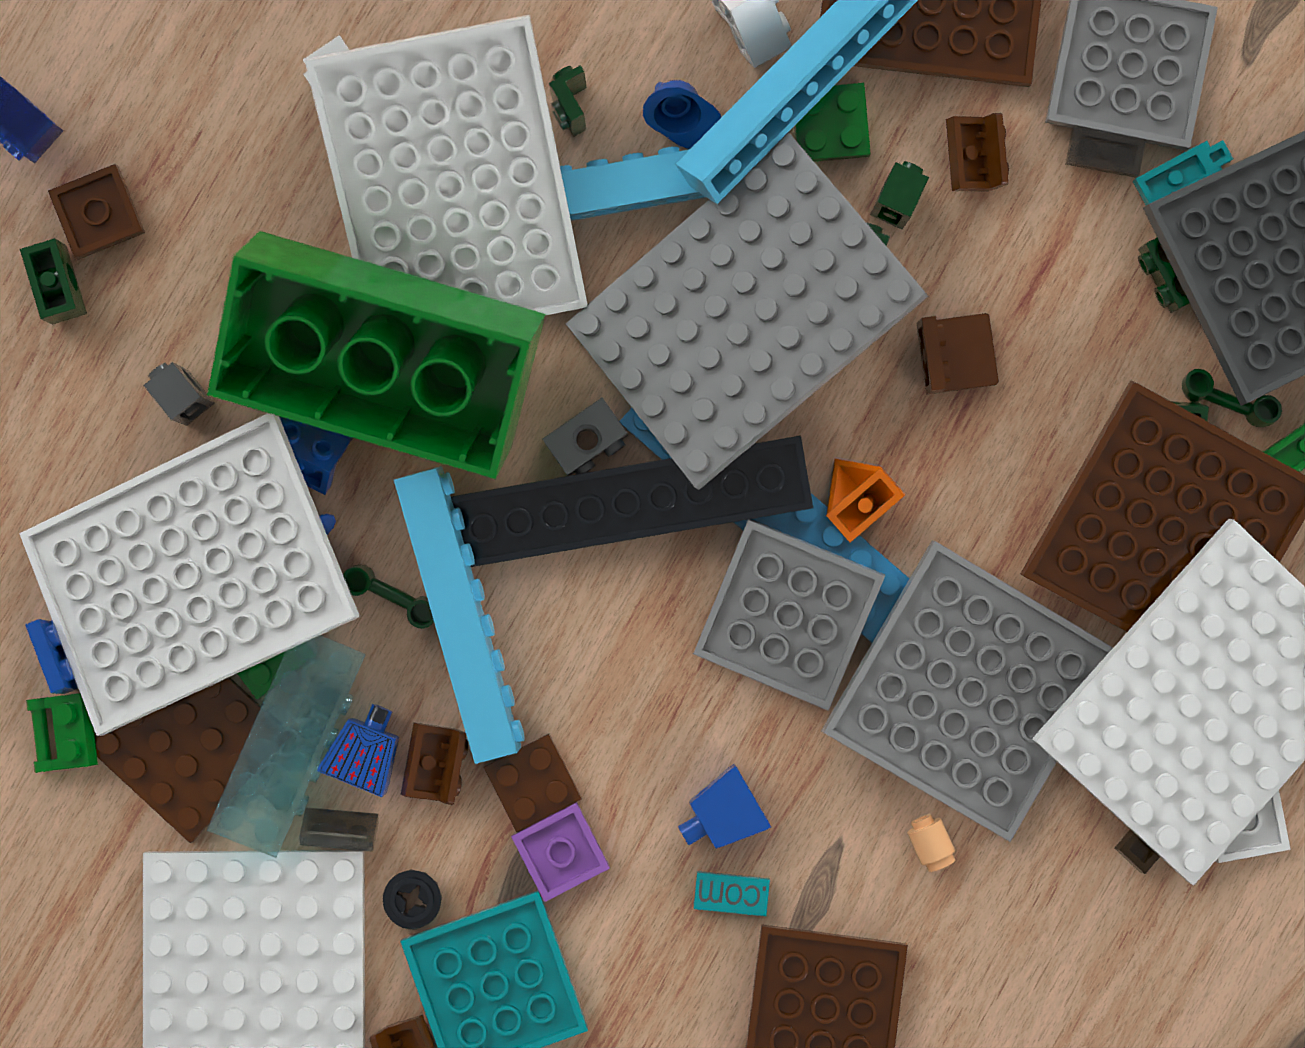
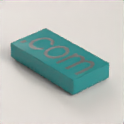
M697 871L693 908L767 916L770 878Z

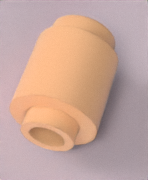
M927 814L911 822L913 828L907 832L921 864L926 865L929 872L940 870L955 862L953 855L955 848L941 818L933 819L931 814Z

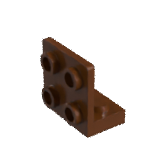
M988 313L937 320L936 316L921 318L916 323L926 395L995 386L998 384L996 358Z

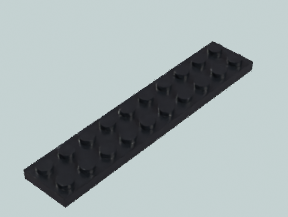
M801 435L754 443L699 490L693 486L674 460L668 458L451 496L454 509L459 508L463 516L465 529L460 530L464 544L469 543L473 551L475 564L471 565V567L813 508Z

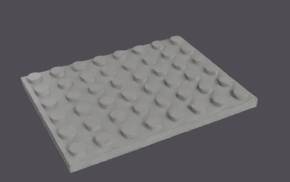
M788 132L718 204L710 199L593 299L587 308H583L571 318L566 325L693 486L699 490L929 296Z

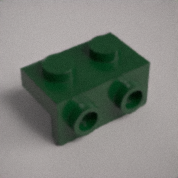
M581 65L574 69L571 66H567L553 75V81L549 83L553 100L551 103L554 110L553 115L561 129L564 131L569 128L574 137L586 130L584 113L574 98V95L587 88L585 71Z

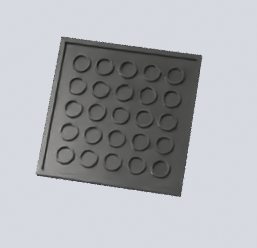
M1305 131L1143 207L1241 406L1305 375Z

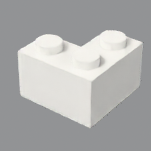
M711 0L715 10L729 24L740 53L754 68L792 47L787 35L791 31L790 25L781 11L778 12L775 5L779 0Z

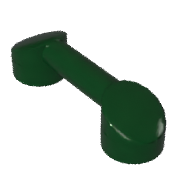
M1194 369L1182 381L1183 393L1189 401L1200 402L1201 400H1206L1245 415L1247 421L1253 426H1270L1281 417L1282 406L1275 397L1263 395L1253 403L1249 402L1241 406L1236 396L1213 388L1214 380L1206 370Z
M354 565L343 573L351 595L360 596L370 591L406 609L409 623L416 628L424 629L434 623L427 596L414 598L375 578L372 569L366 565Z

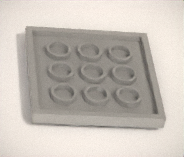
M1069 0L1045 123L1184 151L1189 150L1218 7L1186 0Z
M748 519L693 654L829 711L883 583L885 574L755 520Z

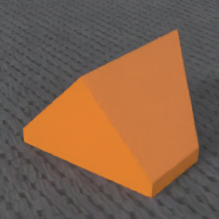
M835 458L826 516L849 542H852L906 494L882 467Z

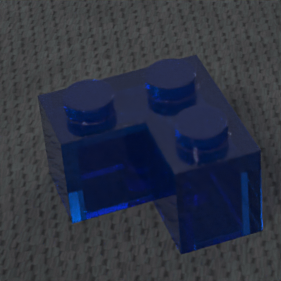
M0 76V143L17 160L20 161L25 156L35 164L62 134L63 130L20 91Z

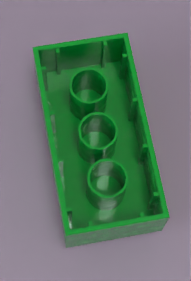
M259 231L233 255L207 395L496 479L513 445L546 314Z

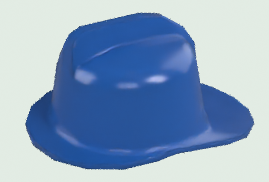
M670 80L665 83L659 81L655 85L654 93L648 96L643 105V117L646 124L686 149H691L722 118L721 113L712 104L700 97L692 85L682 80Z

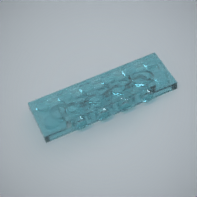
M319 635L285 651L210 820L207 831L272 857H277L295 815L301 817L306 808L309 796L305 795L309 782L316 783L321 772L317 771L321 763L319 760L324 748L330 749L337 737L339 729L334 726L339 714L345 716L350 708L353 695L349 694V691L364 660L365 653L323 635Z

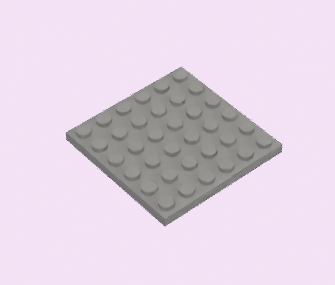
M931 541L821 731L1011 842L1056 764V761L1034 742L1032 738L1113 647L938 542Z

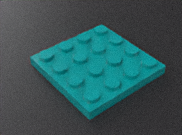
M539 890L406 937L400 941L438 1048H542L588 1031L587 1022Z

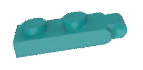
M1224 140L1213 146H1210L1208 141H1205L1133 180V183L1145 205H1148L1222 170L1221 166L1232 161L1234 158Z

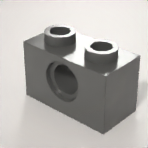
M173 362L169 365L163 363L156 367L148 375L151 380L143 385L172 421L186 426L215 404L189 370Z
M602 397L542 440L567 476H571L574 473L577 475L589 472L596 466L593 460L604 452L607 457H610L626 445L623 439L628 436V433ZM584 431H592L598 436V443L591 450H583L577 445V438Z

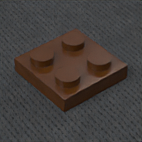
M116 164L48 190L73 256L77 260L145 233L119 166Z
M550 734L521 747L515 754L504 756L484 766L516 833L582 799Z

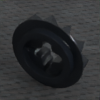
M410 869L398 873L385 887L383 893L384 910L389 919L402 928L418 929L424 927L434 920L440 910L442 896L438 883L426 872ZM419 885L420 893L418 898L427 907L415 904L406 913L407 906L405 905L407 904V899L398 891L411 893Z

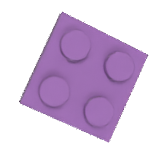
M577 802L511 836L544 902L610 869V865Z

